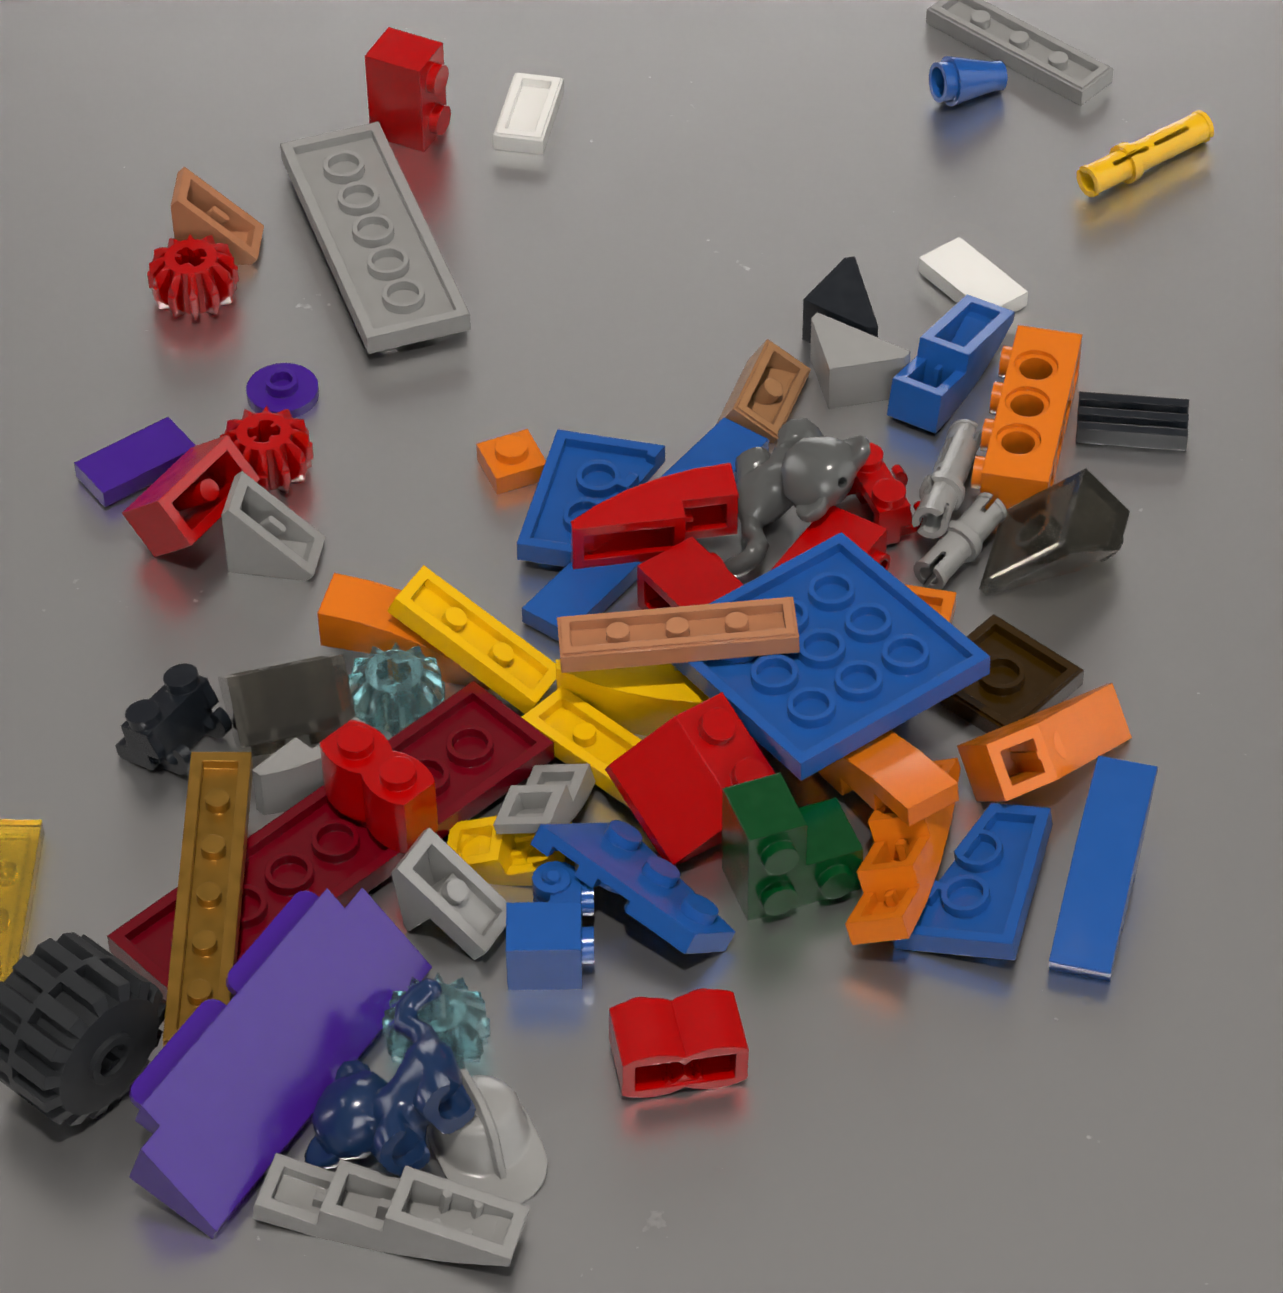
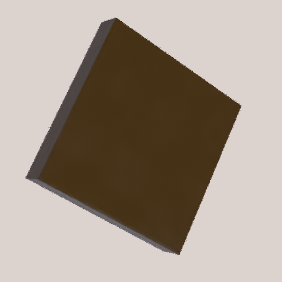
M993 614L966 636L990 656V674L939 703L983 732L989 733L1063 702L1083 684L1084 670Z

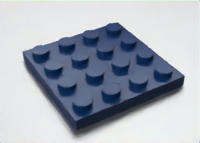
M842 532L709 603L793 597L799 633V653L672 663L709 698L723 692L750 735L801 781L990 674V656Z

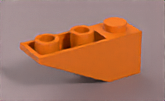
M1108 683L957 745L976 801L1006 802L1066 776L1098 758V755L1105 754L1132 737L1113 683Z

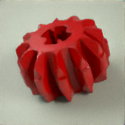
M191 233L187 240L178 241L174 238H169L167 247L154 249V256L152 262L149 263V271L147 272L149 288L152 289V294L158 308L161 310H171L174 318H179L186 313L192 314L195 320H197L200 313L204 312L217 315L219 306L232 304L233 295L237 290V282H239L238 266L235 265L234 257H232L229 251L228 244H216L212 235L206 236L201 240L194 239Z
M266 405L260 413L254 414L244 409L241 420H227L225 433L220 435V437L225 435L230 437L260 478L257 482L268 492L278 489L288 494L291 483L305 482L307 469L312 467L311 460L314 458L313 443L310 442L309 430L305 426L304 419L292 418L289 409L272 413Z

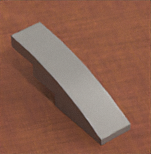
M276 1153L254 1204L252 1218L313 1237L383 1253L442 1262L509 1267L530 1207L406 1165L399 1179L340 1159L336 1171L332 1172Z

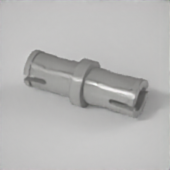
M986 492L980 493L958 520H951L945 534L939 537L937 543L914 565V573L920 583L924 585L934 573L936 577L930 582L928 588L941 590L964 562L974 561L982 551V542L1007 518L1006 507L1000 499L997 498L986 510L985 506L990 502L993 495Z

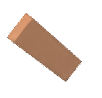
M793 597L557 617L562 673L800 652Z

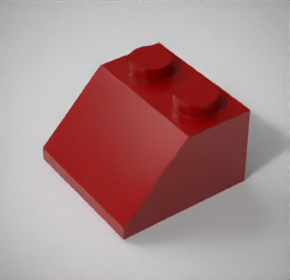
M723 692L674 716L610 763L605 769L661 858L669 861L674 866H678L722 842L723 788L776 774Z

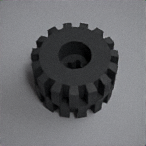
M75 932L63 933L57 941L49 938L38 944L34 953L29 957L24 955L12 967L13 972L4 982H0V1081L59 1125L65 1122L67 1125L72 1126L81 1124L87 1116L94 1119L104 1113L111 1102L115 1099L119 1101L130 1090V1085L150 1062L148 1058L151 1052L159 1044L163 1033L159 1027L165 1019L166 1005L160 1002L163 994L157 986L84 934L80 937Z

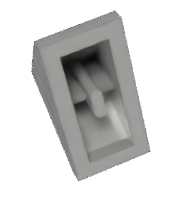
M817 312L811 318L810 359L828 409L889 400L892 379L910 362L911 351Z
M243 471L235 475L221 514L228 572L307 581L312 578L326 537Z

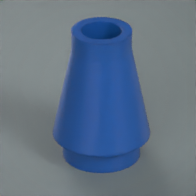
M945 56L940 62L933 63L929 71V88L932 97L936 102H945L948 106H955L994 91H1002L1006 88L1008 81L1007 69L1001 60L985 61Z

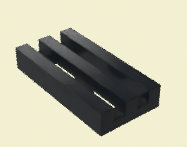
M1079 391L1076 443L1186 451L1189 399Z

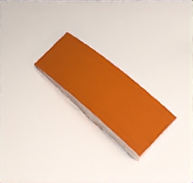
M338 573L333 574L317 613L321 646L374 654L377 659V670L381 672L463 686L475 681L484 689H490L387 612L395 597L401 592L400 589L371 580Z

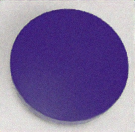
M276 363L268 365L256 371L248 380L246 386L247 401L255 413L262 412L267 405L272 413L289 409L292 418H296L310 411L317 403L319 398L318 380L309 369L298 364Z

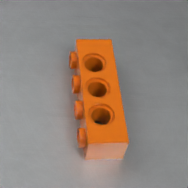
M1018 325L1013 347L1003 345L998 377L1005 379L1004 383L995 381L993 384L989 413L996 416L995 419L985 418L980 451L987 453L986 457H975L971 478V489L980 490V493L986 492L993 495L990 502L985 506L986 510L998 498L1006 507L1007 517L1046 522L1079 377L1083 334Z

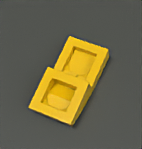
M497 816L460 821L449 830L447 845L488 884L532 886L534 871L538 866L551 861L566 862L575 867V862L560 851H554L552 855L547 857L530 845L536 833L496 834L493 824Z

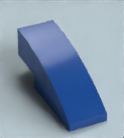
M968 294L963 297L920 337L917 356L893 377L887 415L936 433L967 398L986 370L1014 321L1015 311Z

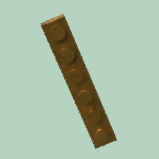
M191 752L162 1039L163 1047L202 1002L208 999H216L227 1005L234 997L226 986V978L231 968L237 963L253 777L252 752Z

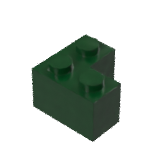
M781 773L722 789V870L747 921L769 915H780L793 908L825 899L840 898L850 892L862 889L857 876V870L863 862L864 849L836 797L798 808Z

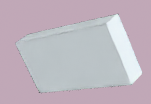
M514 73L493 133V149L543 155L564 94V78Z
M957 237L919 257L918 272L956 303L968 294L1015 312L1027 306L1028 291L961 237Z

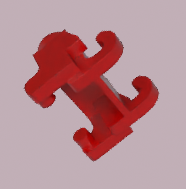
M870 442L871 453L866 463L858 471L847 496L856 494L861 504H869L874 513L873 523L887 528V545L900 542L901 536L917 532L921 523L916 527L912 525L911 505L906 498L908 477L904 469L897 464L891 468L890 472L883 461V450L878 445ZM920 501L914 503L913 508L915 511L919 506Z

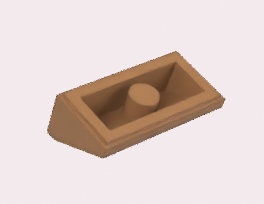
M767 339L747 361L717 423L725 417L769 439V443L774 444L778 440V430L786 423L811 369Z

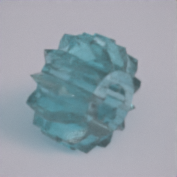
M395 642L391 650L382 651L372 646L369 658H354V665L351 669L352 673L347 675V682L345 683L346 700L349 701L351 716L353 718L356 716L381 733L384 731L389 732L392 737L446 699L445 682L442 681L440 667L437 665L436 658L425 657L419 645L407 651L401 650L397 642Z
M437 972L434 979L440 983L442 994L439 999L418 1013V1019L432 1025L439 1039L451 1047L460 1069L465 1068V1062L480 1063L481 1055L484 1053L483 1045L488 1043V1037L491 1034L490 1019L486 1015L485 1001L481 997V992H469L463 977L450 984H445ZM412 977L408 990L420 981ZM407 991L392 992V999L389 1002L390 1009L384 1011L385 1017L382 1018L383 1036L386 1037L387 1052L391 1056L392 1062L397 1063L402 1062L407 1048L412 1045L411 1041L394 1029L396 1004Z

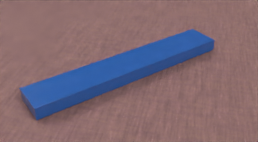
M724 417L661 477L694 468L731 463L737 484L736 457L742 452L758 446L765 448L769 452V439ZM570 562L522 607V622L559 641L557 617L603 613L637 580V565L643 562L573 569L572 562Z

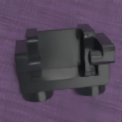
M187 663L169 668L163 676L164 685L151 698L136 701L126 709V721L121 725L124 737L115 745L117 753L122 759L152 771L159 766L176 774L183 775L190 770V749L205 734L220 739L232 729V721L223 708L218 707L212 712V708L219 700L208 678L200 676L197 668Z

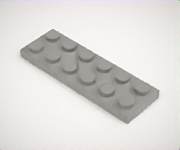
M379 121L280 143L283 164L368 354L471 330L469 310Z

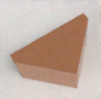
M186 167L178 171L171 201L174 239L178 241L187 240L190 233L194 239L199 240L212 235L216 244H228L229 251L232 257H234L235 265H252L256 262L259 256L264 225Z

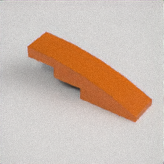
M891 730L818 771L842 796L854 790L875 811L886 805L908 826L959 801L958 782L923 752Z
M958 758L933 761L954 780L959 782L961 767ZM955 803L911 826L904 823L886 805L873 811L868 819V824L874 844L857 870L863 895L845 923L852 945L910 938L927 903L939 870Z

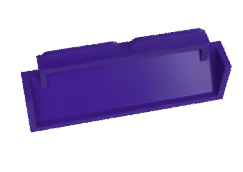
M363 887L345 908L328 888L320 897L310 891L296 893L229 971L226 978V986L234 995L232 1000L227 1005L216 999H208L202 1002L137 1077L130 1088V1100L139 1109L135 1121L153 1135L140 1149L129 1178L211 1239L215 1237L268 1172L275 1154H282L313 1117L318 1099L325 1088L335 1081L337 1070L342 1063L351 1060L359 1061L394 1018L397 1002L411 986L426 979L432 969L429 962Z

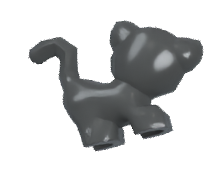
M807 418L790 419L778 430V442L772 454L765 448L758 446L748 449L736 457V486L739 494L738 518L741 522L742 538L747 545L743 552L724 562L727 569L736 578L745 576L761 564L770 546L764 535L763 528L780 519L793 505L796 508L797 516L802 521L814 522L821 519L830 507L841 503L851 490L858 471L866 463L871 453L869 440L861 435L845 440L824 436L820 429Z

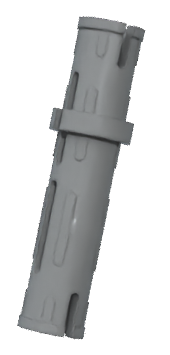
M969 419L956 420L951 424L944 446L933 468L932 475H927L924 478L919 489L921 501L912 517V525L916 527L921 523L917 532L926 538L934 539L945 534L953 510L957 511L964 500V482L968 477L976 452L980 447L982 430L976 432L974 436L979 425Z

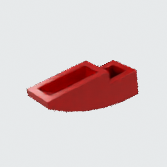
M731 463L694 468L654 479L627 489L595 505L572 520L571 562L573 569L643 562L692 536L695 539L738 534L739 494Z

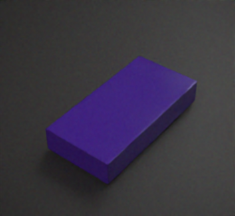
M166 417L74 462L75 473L83 485L104 507H107L153 484L182 455L196 445L169 417Z

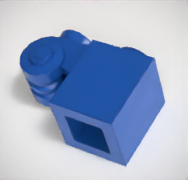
M551 861L538 866L532 876L533 902L506 903L508 990L582 989V964H595L594 927H582V916H594V888L589 887L575 877L574 874L577 870L566 862Z

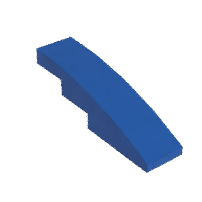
M1098 755L1049 958V970L1111 981L1120 933L1123 931L1131 888L1136 877L1158 766Z

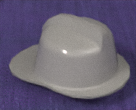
M466 1068L460 1069L463 1086L476 1108L474 1117L462 1128L451 1134H442L431 1123L426 1128L428 1142L446 1179L523 1204L533 1198L545 1182L548 1160L544 1145L525 1107L520 1103L517 1094L506 1082L493 1076H471Z

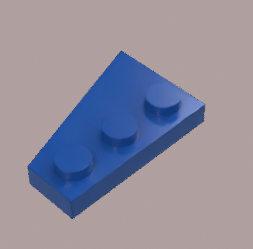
M557 429L517 541V560L566 567L571 562V521L595 505L627 489L648 482L665 462V445Z
M991 803L954 850V862L939 881H934L927 903L910 938L893 940L894 949L1015 961L1053 826L1051 808Z
M612 820L608 823L541 824L530 845L547 857L552 855L554 851H560L579 865L574 874L575 877L591 888L601 886L626 898L625 912L684 954L726 951L736 931L718 915L719 910L713 902L696 894L680 878V871L676 866L658 857L642 841V834L635 827L619 820Z

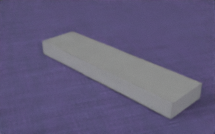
M939 0L926 11V23L996 61L1001 60L1005 66L1080 106L1112 83V67L984 0Z

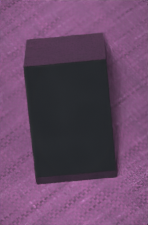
M855 256L844 258L803 299L802 340L811 343V318L817 312L878 337V324Z

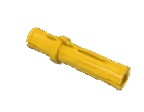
M1196 110L1191 115L1158 129L1154 133L1131 144L1121 142L1112 147L1108 155L1088 165L1079 167L1080 169L1076 172L1078 185L1085 195L1096 197L1099 193L1121 182L1131 184L1142 178L1144 171L1172 159L1176 155L1203 142L1210 141L1214 136L1213 123L1205 112Z

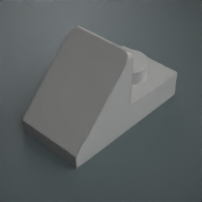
M430 827L421 833L391 872L403 924L408 931L431 919L475 960L487 953L506 927V903L508 902Z

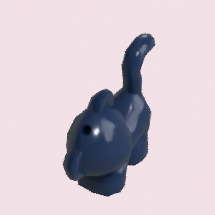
M426 978L411 986L396 1004L394 1029L411 1041L412 1045L407 1048L404 1059L389 1082L375 1072H371L367 1064L357 1060L344 1061L339 1067L335 1081L325 1088L316 1103L312 1117L315 1136L310 1141L304 1154L306 1163L323 1169H335L340 1159L345 1161L364 1159L372 1153L387 1171L401 1177L405 1165L420 1170L430 1161V1150L426 1144L427 1126L432 1123L442 1134H451L462 1128L474 1117L476 1108L463 1086L462 1072L451 1047L439 1039L432 1025L418 1019V1013L439 999L442 994L441 985L437 980Z

